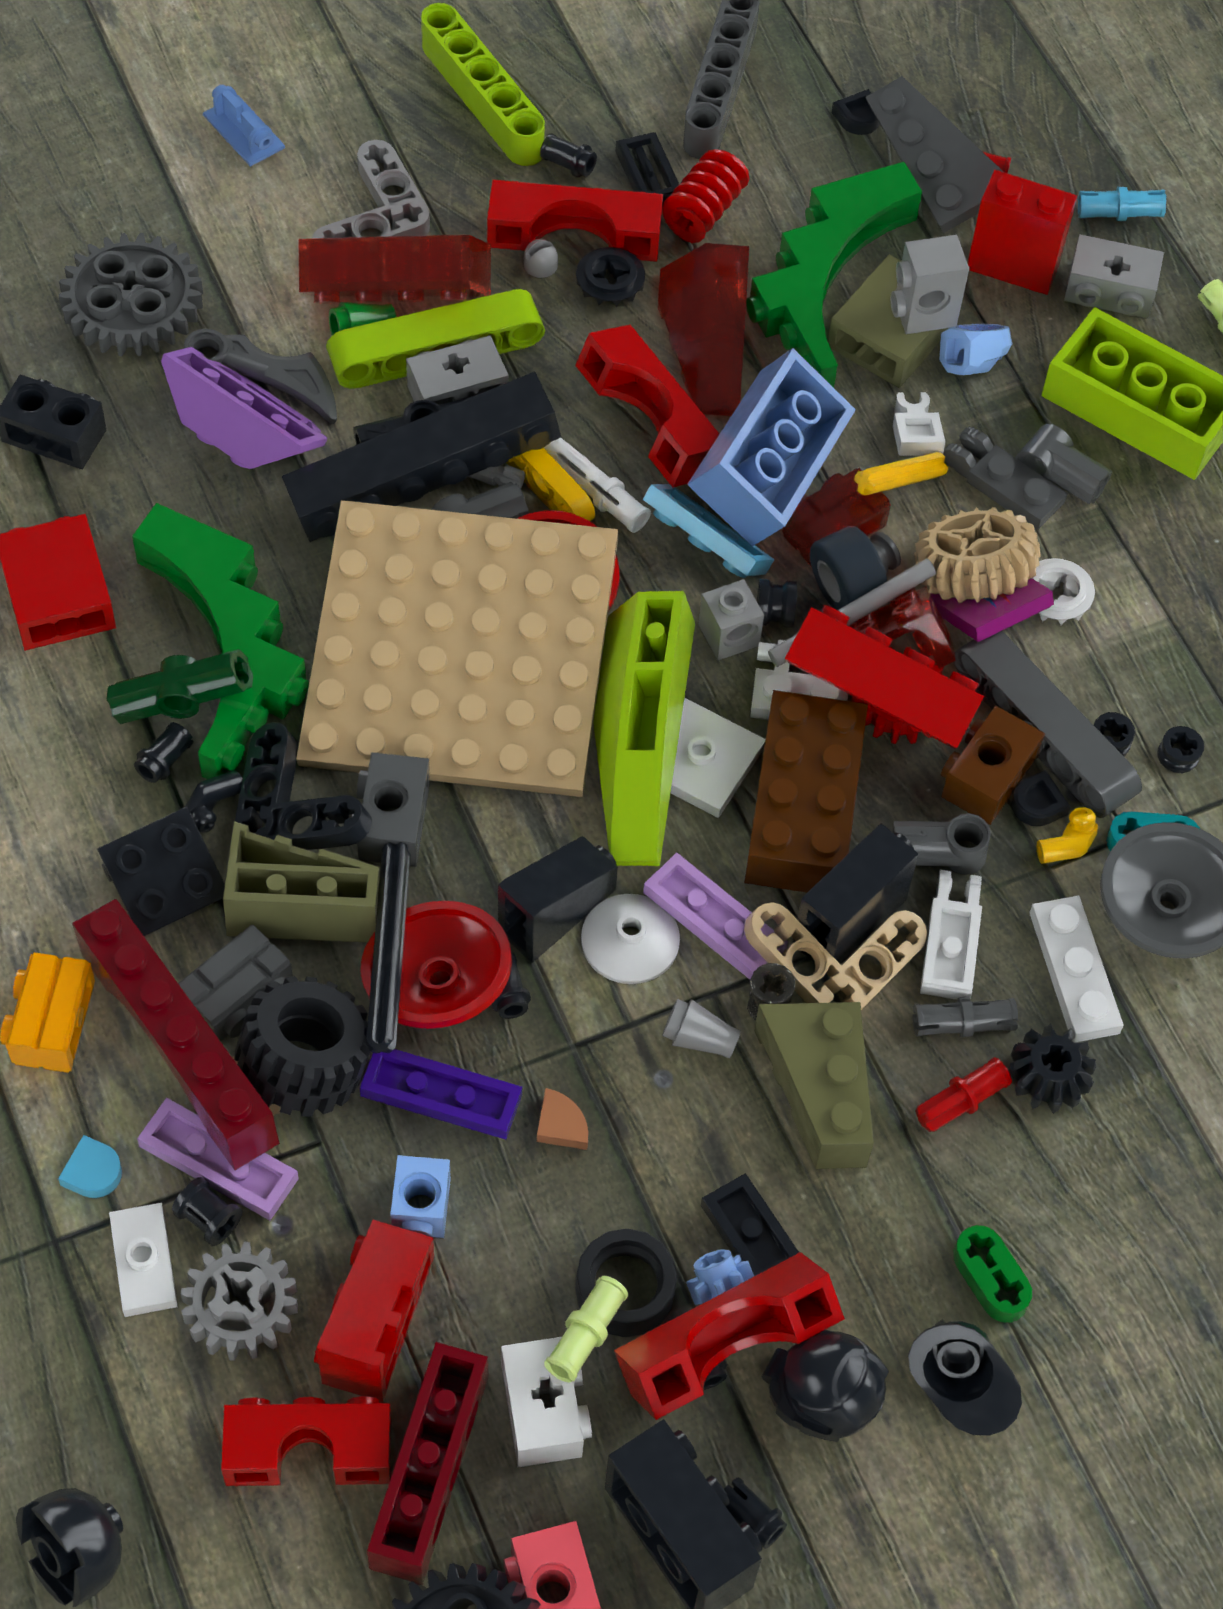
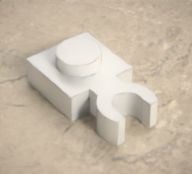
M898 392L892 427L899 456H923L935 452L943 454L945 437L939 412L928 413L930 397L926 392L920 393L918 404L907 402L903 392Z

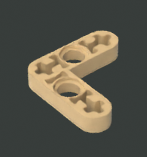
M774 902L762 904L749 914L744 925L745 936L750 945L806 1003H830L834 998L833 994L841 990L846 995L843 1002H860L861 1010L922 949L927 939L926 925L918 915L906 910L898 911L884 920L839 964L794 915L781 904ZM772 918L778 925L774 929L775 933L766 936L760 929L764 926V921L766 922ZM903 926L906 927L910 932L906 937L907 941H904L890 952L885 945L897 935L898 929ZM792 937L796 942L791 944L781 954L777 948ZM795 951H804L812 956L815 961V972L813 975L804 976L795 970L792 963ZM868 954L878 959L882 968L879 979H868L862 974L859 967L862 955ZM827 973L830 979L824 982L823 986L815 990L812 984L820 980Z

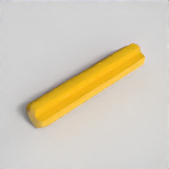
M935 452L867 468L857 472L854 481L858 484L857 491L860 494L869 495L943 476L947 473L949 467L944 463L945 456L940 452Z

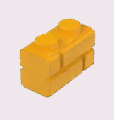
M34 952L30 955L27 969H19L17 971L13 986V997L18 999L14 1015H5L0 1033L1 1044L6 1045L11 1062L19 1066L43 1067L46 1070L69 1073V1071H72L95 984L91 963L83 959L63 957L61 959L56 955Z

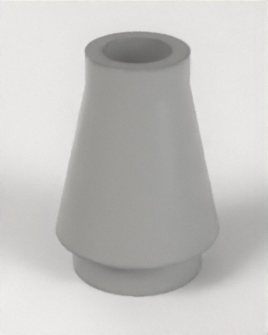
M677 999L662 1036L673 1040L672 1046L719 1054L730 1058L741 1030L731 1027L692 999H690L689 1003Z

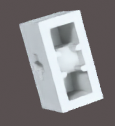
M562 1337L501 1346V1366L517 1467L581 1458L583 1439L592 1438L588 1406L577 1405L574 1388L583 1385L582 1370H579L574 1382L567 1383L554 1377L544 1366L546 1358L551 1355ZM549 1393L552 1402H555V1405L552 1408L545 1409L544 1403L540 1399V1394Z

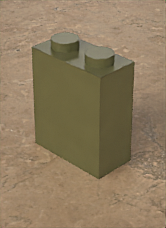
M889 254L831 318L828 343L832 350L900 388L939 344L941 333L948 328L912 334L905 333L900 317L895 318L892 313L890 301L891 292L897 289L896 264L900 260Z

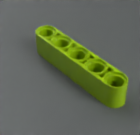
M434 3L424 8L421 14L422 49L426 56L513 163L520 166H531L542 160L540 151L545 136V120L541 113L456 9L445 3Z
M516 289L336 332L328 339L326 349L339 384L344 388L355 389L407 377L406 358L417 356L426 351H436L460 344L466 340H476L491 335L498 353L503 354L535 345L543 338L545 328L531 294L527 290Z

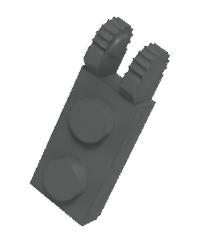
M966 427L959 435V440L964 449L961 445H957V443L949 444L944 449L943 455L947 465H950L956 472L967 478V483L1005 509L1012 510L1015 516H1025L1027 523L1033 524L1034 529L1039 530L1066 501L1068 493L1021 461L1016 460L1014 456L999 446H993L989 437L974 427ZM973 455H974L975 457H977L978 459H980V461H979L978 463L976 462V460H975V458L973 457Z

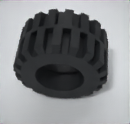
M293 976L286 977L283 985L276 981L267 984L264 992L258 991L253 997L251 1005L248 1006L238 1038L234 1060L238 1062L237 1065L268 1107L275 1104L281 1107V1113L291 1115L292 1110L300 1111L301 1116H313L314 1111L317 1109L322 1114L333 1111L335 1104L339 1106L344 1105L349 1100L351 1093H355L370 1050L368 1048L369 1044L366 1041L368 1024L366 1018L368 1013L363 1005H354L355 997L348 991L344 993L337 990L338 985L329 981L325 985L317 983V978L306 976L305 981H298ZM289 1041L304 1042L313 1046L318 1051L299 1048Z

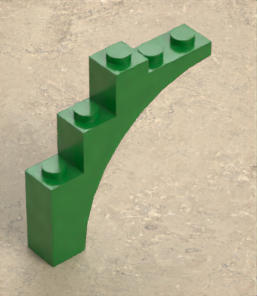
M904 161L812 188L809 207L805 210L807 225L782 232L780 252L776 253L778 270L752 278L750 297L746 299V309L750 320L753 323L758 322L766 338L780 334L784 348L786 350L794 348L833 388L838 364L826 338L822 313L823 304L830 286L843 266L864 246L888 231L917 220L922 190Z
M156 503L132 536L137 563L168 580L190 599L210 625L222 654L240 649L248 657V663L253 673L252 688L246 689L245 692L220 699L214 723L198 751L202 777L210 779L225 774L228 770L234 771L243 758L245 744L252 734L266 724L269 714L284 720L293 705L299 706L303 702L308 692L309 681L306 680L304 659L276 646L283 632L278 601L251 590L258 575L253 545Z

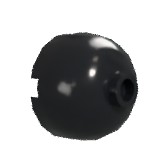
M71 1488L53 1491L36 1498L18 1509L16 1525L21 1545L31 1539L38 1555L28 1562L45 1589L59 1603L66 1605L73 1601V1607H76L95 1596L110 1583L121 1561L122 1543L120 1533L123 1532L121 1517L110 1503L102 1504L95 1496L79 1489Z

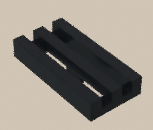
M656 132L616 141L615 152L633 191L663 194V207L664 201L673 193L679 182ZM643 145H648L667 188L661 189L650 160L647 158L642 147ZM630 148L632 149L636 157V160L641 168V171L646 179V182L651 192H648L646 188V185L631 155V152L629 150Z

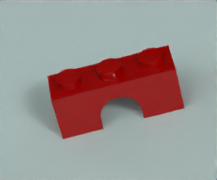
M369 1396L350 1398L346 1404H325V1400L317 1397H300L294 1399L293 1404H271L267 1399L250 1397L239 1400L238 1405H224L221 1471L225 1485H281V1467L286 1454L295 1446L307 1442L323 1445L332 1453L336 1485L389 1484L391 1479L392 1425L390 1403H380L379 1399Z

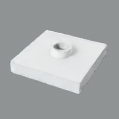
M684 698L671 794L719 818L763 752L766 739Z

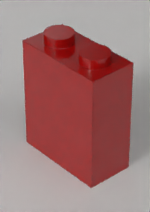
M994 169L981 199L968 259L969 271L1048 295L1060 266L1078 195Z
M86 513L73 517H60L52 522L31 527H18L0 534V561L24 651L116 629L112 603Z

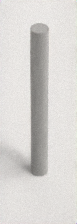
M926 558L838 611L850 617L847 626L936 575V570L931 561ZM797 634L768 651V655L776 667L786 662L785 657Z

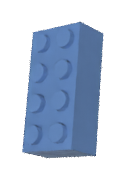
M792 348L759 372L687 485L751 546H754L786 526L856 409Z

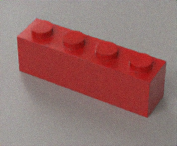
M824 605L821 612L811 607L785 657L786 662L954 749L958 747L984 698L983 695L975 692L979 685L977 682L955 671L952 672L950 678L934 671L932 668L936 662L913 649H910L907 656L890 648L893 641L890 637L870 627H867L863 634L847 626L850 617L828 605Z

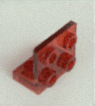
M927 586L917 591L914 587L891 600L890 604L867 614L849 625V627L863 634L867 627L873 628L893 640L914 630L913 636L920 652L927 657L932 655L939 669L956 661L951 633Z

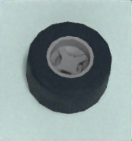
M847 526L815 541L810 548V562L817 584L827 602L836 610L841 609L888 581L884 565L876 548L867 535L857 527Z

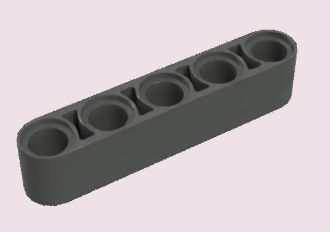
M722 0L685 114L683 148L691 157L700 159L708 150L720 149L756 35L760 0Z
M1000 631L980 642L973 639L954 652L953 661L958 673L979 684L975 692L984 696L983 701L992 710L995 706H998L1045 733L1038 758L1084 807L1091 809L1095 813L1096 817H1106L1142 791L1141 778L1131 763L1005 633Z

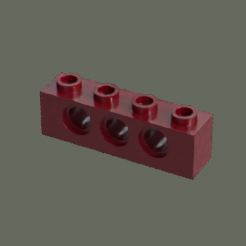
M439 1342L435 1343L367 1549L370 1570L423 1585L488 1381V1356Z

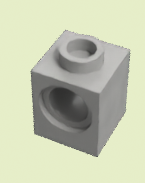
M745 579L702 593L698 625L717 661L758 647L761 640L764 614Z

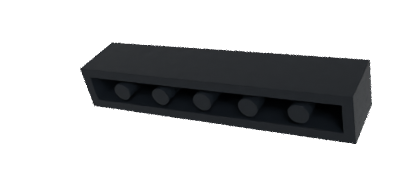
M534 371L282 476V479L307 538L311 542L318 538L329 537L335 534L341 500L390 506L413 502L436 489L460 483L466 477L489 467L501 466L509 459L525 452L544 448L552 441L562 437L555 411Z

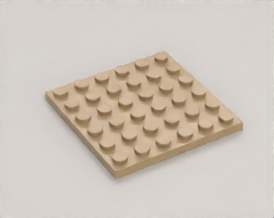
M341 500L296 757L298 766L359 773L360 770L368 771L371 752L428 758L430 781L583 797L618 544V529Z

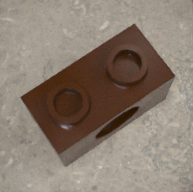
M995 706L986 720L977 718L965 738V743L968 745L960 754L954 751L945 763L941 776L946 778L941 797L966 812L981 817L987 824L991 825L1015 791L1017 785L1038 758L1045 733ZM983 760L991 761V762L995 763L996 765H988V764H985V763L982 762V761H983Z

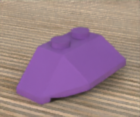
M193 347L163 354L161 363L181 423L194 431L199 440L206 444L214 445L229 455L231 461L236 465L252 469L325 446L327 437L321 433V430L314 422L243 375L219 362L208 360L204 357L203 353Z

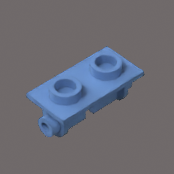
M218 85L213 90L214 107L203 112V116L250 167L285 149V145L272 132L269 126L255 114L231 86Z

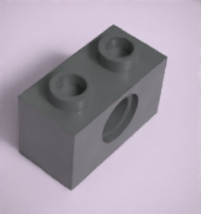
M371 752L368 771L360 770L357 784V799H363L362 805L372 817L369 833L363 840L357 843L359 860L381 863L384 845L388 842L393 844L402 842L408 846L410 866L417 867L430 787L428 758ZM385 806H395L398 808L391 812L380 810Z

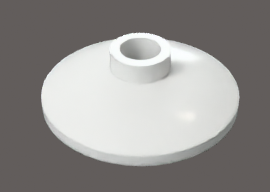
M639 894L616 895L597 904L586 917L581 933L582 950L592 968L603 977L622 984L645 983L661 976L676 959L680 943L679 928L675 919L649 897ZM634 927L639 929L640 932L636 935H628L622 929Z

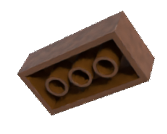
M773 690L744 883L808 893L849 854L868 704Z

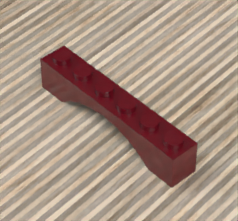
M114 899L73 922L72 925L83 958L91 963L93 972L105 989L125 1006L155 1045L183 1088L208 1134L233 1169H239L280 1144L272 1111L118 900Z

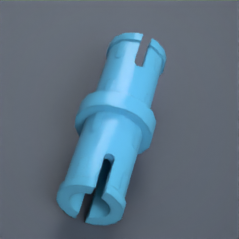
M1117 187L1116 191H1079L1078 194L1079 218L1116 217L1117 221H1126L1127 217H1164L1166 213V194L1164 189L1128 191L1127 187Z

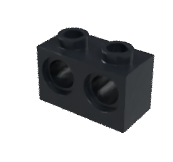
M20 374L0 405L1 442L82 470L107 430L102 402L84 393L76 394L56 387L51 382L43 379L36 380Z

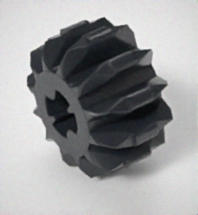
M1051 1023L1044 1028L1042 1035L1031 1029L1025 1034L1023 1043L1018 1042L1013 1047L1011 1057L1014 1062L1010 1063L1008 1071L1011 1078L1018 1081L1015 1087L1016 1096L1032 1095L1030 1103L1032 1110L1040 1106L1042 1101L1048 1103L1053 1114L1060 1110L1062 1102L1073 1109L1079 1104L1081 1094L1086 1095L1093 1086L1094 1081L1090 1075H1093L1096 1069V1059L1086 1056L1089 1050L1088 1041L1072 1042V1028L1066 1030L1063 1036L1056 1034Z

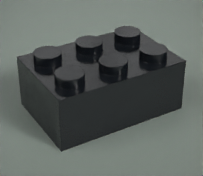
M663 1419L608 1455L605 1490L686 1608L724 1609L753 1589L762 1557L759 1555V1552L762 1551V1546L752 1528L744 1521L738 1525L726 1506L729 1505V1499L718 1480L712 1475L705 1478L693 1461L697 1458V1454L687 1436L681 1430L673 1432Z

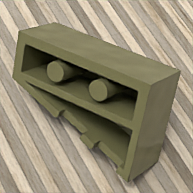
M234 821L223 897L227 936L236 937L250 925H254L266 938L346 942L369 941L376 928L379 892L378 866L324 849H320L317 854L292 846V839L277 835L273 840L249 832L248 825Z
M861 1003L759 1004L754 1029L759 1043L764 1045L773 1066L772 1072L778 1085L781 1084L792 1108L791 1115L815 1169L867 1168L874 1141Z

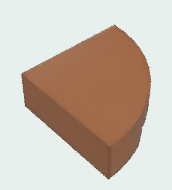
M546 1088L538 1126L537 1142L587 1150L588 1126L582 1111L564 1094Z

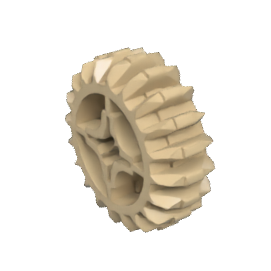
M976 507L974 511L964 512L959 510L957 515L942 516L941 522H932L928 524V530L919 533V541L915 543L916 552H914L915 564L927 558L936 570V575L921 584L927 586L929 593H940L942 599L947 600L956 597L958 603H962L966 599H975L978 603L983 598L990 597L996 600L997 595L1003 593L1013 594L1015 587L1022 588L1027 586L1028 579L1036 576V567L1039 566V557H1041L1040 543L1038 542L1034 525L1027 523L1025 516H1014L1012 510L998 512L996 507H992L988 511H979Z

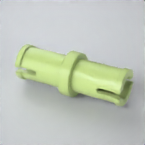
M605 1275L601 1278L599 1277L580 1310L571 1312L565 1321L567 1330L551 1355L544 1362V1366L554 1377L567 1383L574 1382L593 1348L600 1347L608 1336L607 1326L622 1302L628 1297V1291L620 1282Z

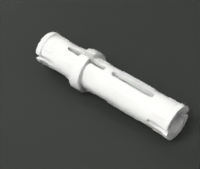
M562 438L554 440L544 447L593 499V505L601 512L608 511L632 533L644 527L650 518L651 511L625 491V485L617 477H608ZM568 460H570L574 465H576L580 470H582L586 474V476H584L580 471H578L574 466H572L568 462ZM600 487L603 488L610 495H612L616 500H618L619 504L613 498L608 496L604 491H602Z

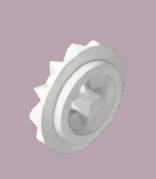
M1051 558L1039 561V566L1036 567V576L1032 579L1052 591L1055 587H1059L1061 582L1064 583L1063 595L1058 600H1054V605L1039 612L1042 622L1047 618L1057 619L1060 625L1067 619L1073 618L1079 621L1084 612L1091 608L1094 600L1095 589L1091 577L1082 567L1068 560Z

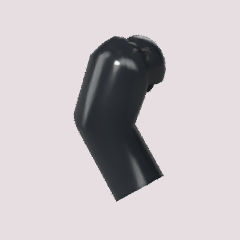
M234 770L197 784L185 807L188 808L200 833L209 832L214 828L217 816L212 810L217 801L240 794L243 779L237 771Z

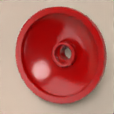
M431 901L406 909L398 1012L399 1024L427 1029L456 1025L480 1014L499 997L511 973L512 954L508 937L496 919L478 907L456 901ZM375 932L365 946L360 967L362 983L369 1000Z

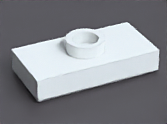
M162 1202L109 1212L124 1316L128 1317L178 1307Z

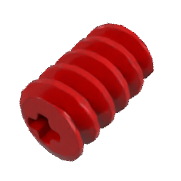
M719 149L708 150L700 157L699 162L691 168V171L664 201L662 207L663 217L674 234L689 243H699L705 238L706 232H709L714 227L715 222L732 205V201L740 195L741 189L748 185L750 177L744 163L735 155Z

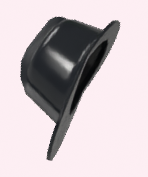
M942 1319L935 1326L924 1330L913 1341L908 1354L910 1372L917 1384L925 1391L942 1415L957 1429L972 1435L990 1436L1006 1430L1017 1419L1022 1405L1021 1386L1013 1371L992 1345L987 1334L980 1328L964 1321H950L946 1323Z

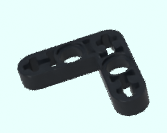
M269 723L259 728L249 743L235 822L248 825L249 832L256 833L273 840L277 835L292 839V846L305 850L350 846L363 840L370 831L372 817L355 797L342 795L290 801L297 763L298 742L288 729L280 723ZM269 780H276L275 788L271 793L263 797H257L258 789L263 783ZM307 816L312 817V823L306 831L301 834H293L294 825L300 819Z

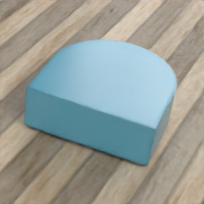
M83 1135L58 1180L60 1186L88 1198H100L110 1194L117 1188L122 1178V1167L114 1149Z

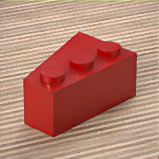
M372 1220L366 1236L358 1235L350 1258L352 1268L345 1283H341L337 1290L332 1313L315 1351L314 1363L319 1364L322 1384L360 1396L374 1397L379 1399L380 1402L384 1401L434 1259L433 1237L377 1220Z

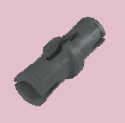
M969 997L958 998L956 1003L914 1004L913 1012L916 1013L913 1014V1027L916 1036L960 1033V1037H972L974 1032L1015 1031L1018 1027L1017 1022L1013 1021L1018 1020L1017 1004L1014 998L971 1002Z

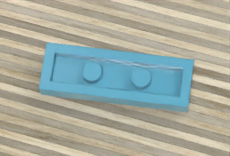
M651 484L642 499L655 509L653 514L657 519L672 527L678 525L690 534L688 536L690 543L705 552H715L724 559L723 566L739 577L746 578V576L766 575L775 560L756 545L751 546L734 529L676 487L672 488L670 484Z

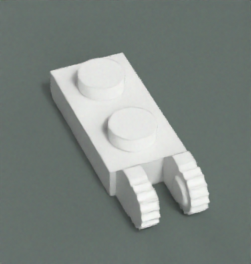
M939 871L936 895L933 898L930 910L920 994L956 1000L964 997L971 998L982 906L979 905L981 876L970 875L965 887L964 896L966 901L963 903L948 900L953 880L951 878V871Z

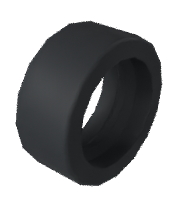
M626 1228L608 1231L589 1244L580 1257L575 1285L578 1305L581 1308L595 1286V1277L598 1269L610 1258L625 1255L640 1258L652 1267L656 1274L658 1285L656 1294L650 1303L641 1309L629 1311L618 1309L606 1328L608 1334L620 1337L643 1335L660 1325L672 1309L677 1283L674 1259L664 1244L647 1232Z

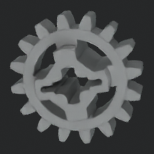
M244 1242L240 1253L233 1254L231 1248L226 1243L222 1245L221 1258L215 1260L208 1253L202 1255L205 1266L203 1272L191 1268L187 1272L189 1282L194 1287L181 1289L182 1302L189 1305L182 1309L181 1312L185 1324H194L190 1329V1333L195 1343L208 1337L206 1347L209 1354L214 1355L223 1346L227 1348L229 1360L235 1361L239 1349L247 1348L250 1357L255 1359L258 1357L257 1345L264 1342L274 1350L278 1347L274 1333L277 1330L283 1333H290L292 1330L291 1321L286 1315L298 1313L297 1299L291 1297L297 1292L295 1278H285L288 1274V1267L284 1260L271 1265V1249L265 1247L258 1256L252 1255L250 1242ZM213 1286L216 1291L215 1298L207 1303L208 1309L204 1311L205 1297L210 1287ZM228 1290L234 1297L237 1296L242 1301L249 1299L251 1311L245 1305L242 1306L238 1301L230 1302ZM275 1291L274 1306L267 1317L263 1307L271 1299V1293Z

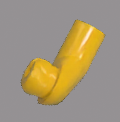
M1079 807L1071 811L1069 815L1070 822L1061 837L1037 840V855L1041 864L1079 858L1088 852L1098 833V824L1095 822L1096 815L1091 809Z

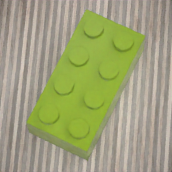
M1096 307L1091 310L1050 362L1042 397L1193 480L1197 478L1223 443V376Z

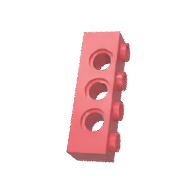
M577 1521L511 1538L512 1557L503 1559L508 1584L516 1581L526 1586L522 1596L523 1599L532 1598L539 1601L541 1605L538 1609H601ZM547 1582H558L567 1589L568 1596L559 1603L551 1604L543 1601L537 1591L540 1586Z

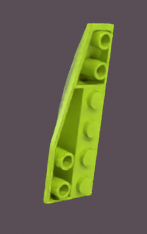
M684 591L637 592L609 614L607 618L593 725L608 848L617 866H660L695 630V621Z

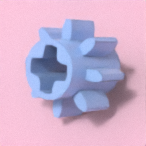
M722 1249L700 1257L694 1263L696 1278L686 1281L694 1304L701 1305L754 1277L749 1261L742 1262L740 1255L733 1257L729 1250Z

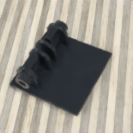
M187 807L97 848L103 861L102 868L109 882L113 881L130 918L143 936L213 904L224 897L225 883Z

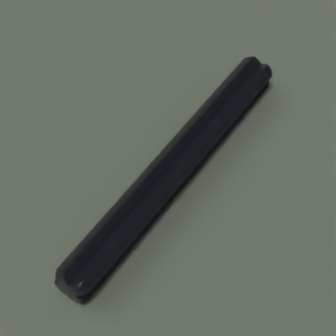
M388 842L382 848L366 1041L369 1044L368 1048L375 1054L380 1052L390 1053L396 1047L410 866L408 846L402 842L398 844Z

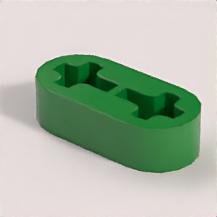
M981 1225L966 1228L960 1234L954 1248L953 1259L956 1267L983 1309L991 1318L1006 1323L1017 1321L1025 1314L1032 1299V1287L1028 1278L1001 1237L993 1229ZM972 1242L977 1248L986 1246L989 1249L985 1260L990 1269H988L981 1257L974 1256L970 1258L967 1255ZM996 1278L1006 1292L1015 1290L1018 1293L1014 1306L1008 1300L999 1302L996 1299L1000 1289L999 1284L995 1280Z

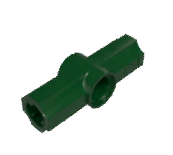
M240 649L200 660L186 655H173L163 659L160 664V671L119 681L114 685L108 686L106 700L110 705L112 717L120 724L158 714H163L170 718L185 719L195 716L199 712L200 703L245 692L246 689L252 688L253 673L248 663V657Z

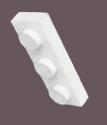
M1080 896L1032 904L1030 916L1068 1030L1072 1028V1042L1076 1043L1120 1034L1124 1025Z

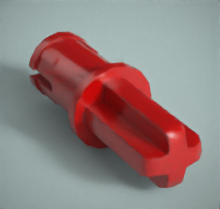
M993 1057L988 1063L965 1077H953L949 1081V1087L917 1106L915 1112L920 1125L929 1132H935L965 1112L969 1114L975 1113L978 1110L979 1103L1012 1084V1078L1007 1067L998 1058Z

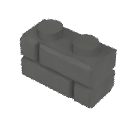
M250 925L178 984L218 1039L222 1041L228 1035L231 1038L240 1035L248 1006L251 1005L252 999L258 991L264 992L266 985L273 981L283 985L284 979L286 977H293L289 959L274 944L271 945L269 940L254 925Z

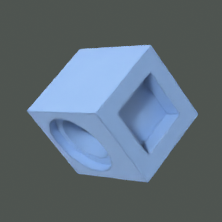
M397 1156L390 1213L391 1225L430 1237L444 1238L451 1181L450 1160ZM417 1195H425L433 1200L432 1204L425 1208H414L407 1202Z

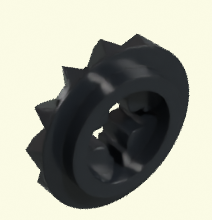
M605 247L593 250L586 254L577 266L576 284L582 288L584 298L594 297L598 305H601L604 301H612L617 307L621 300L624 299L633 302L636 293L643 291L645 281L644 266L634 254L624 249ZM606 269H609L610 274L613 275L614 279H617L614 285L609 284L608 280L604 278Z

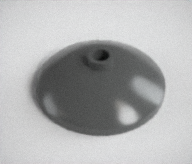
M1170 822L1145 825L1133 830L1120 839L1112 848L1105 861L1100 880L1103 905L1115 927L1138 947L1156 955L1169 958L1186 959L1200 957L1223 947V842L1202 829ZM1168 901L1174 905L1175 909H1167L1160 902Z

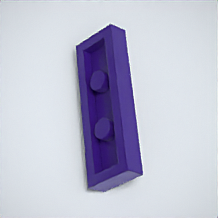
M397 1049L390 1053L380 1052L372 1054L359 1088L360 1097L507 1140L522 1097V1086Z

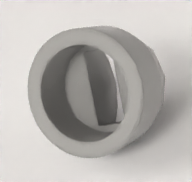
M536 239L529 243L524 252V269L526 272L537 278H545L554 274L558 267V253L553 244L545 239Z

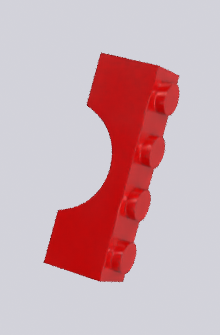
M492 180L487 216V248L525 251L529 243L553 231L581 229L597 235L609 247L629 251L641 261L657 262L663 194Z
M631 324L589 333L575 366L599 396L624 400L639 408L651 419L656 427L658 436L648 458L672 488L688 484L720 433Z
M800 1252L615 1349L614 1352L631 1396L655 1420H658L704 1395V1383L707 1376L714 1367L730 1355L745 1348L767 1342L781 1341L800 1344L843 1321L845 1318L829 1273Z

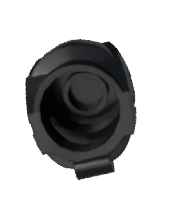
M824 1330L800 1344L795 1343L788 1351L777 1348L761 1377L769 1384L770 1398L776 1407V1414L784 1422L799 1429L800 1432L806 1435L838 1442L840 1438L848 1437L861 1431L877 1416L885 1400V1379L889 1371L877 1354L860 1339L843 1332Z

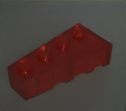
M471 235L299 239V292L314 296V303L319 304L340 303V296H356V302L380 303L382 302V297H398L400 302H423L424 297H440L441 301H467V297H485L491 295V244Z

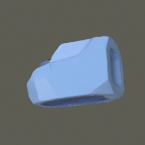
M967 324L948 328L941 333L939 360L948 373L971 375L989 372L996 362L1008 353L1012 345L1010 328L998 324Z

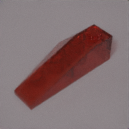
M705 243L660 269L658 310L661 319L665 320L669 332V342L672 350H675L681 366V375L688 395L702 413L706 415L732 416L740 403L749 246Z

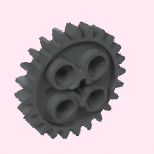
M122 233L120 243L116 244L108 237H104V248L99 249L89 244L87 245L88 257L75 254L76 267L65 266L66 279L59 281L61 293L58 294L65 324H71L74 336L83 334L86 346H90L99 340L102 353L108 351L112 345L117 346L119 356L124 355L127 347H133L136 355L141 356L143 346L149 345L155 352H159L158 341L165 340L171 345L176 344L174 332L187 335L189 333L187 322H197V309L203 308L202 280L199 278L197 265L190 264V257L187 252L178 255L176 243L163 248L160 236H157L151 243H146L144 233H140L135 242H129L127 235Z

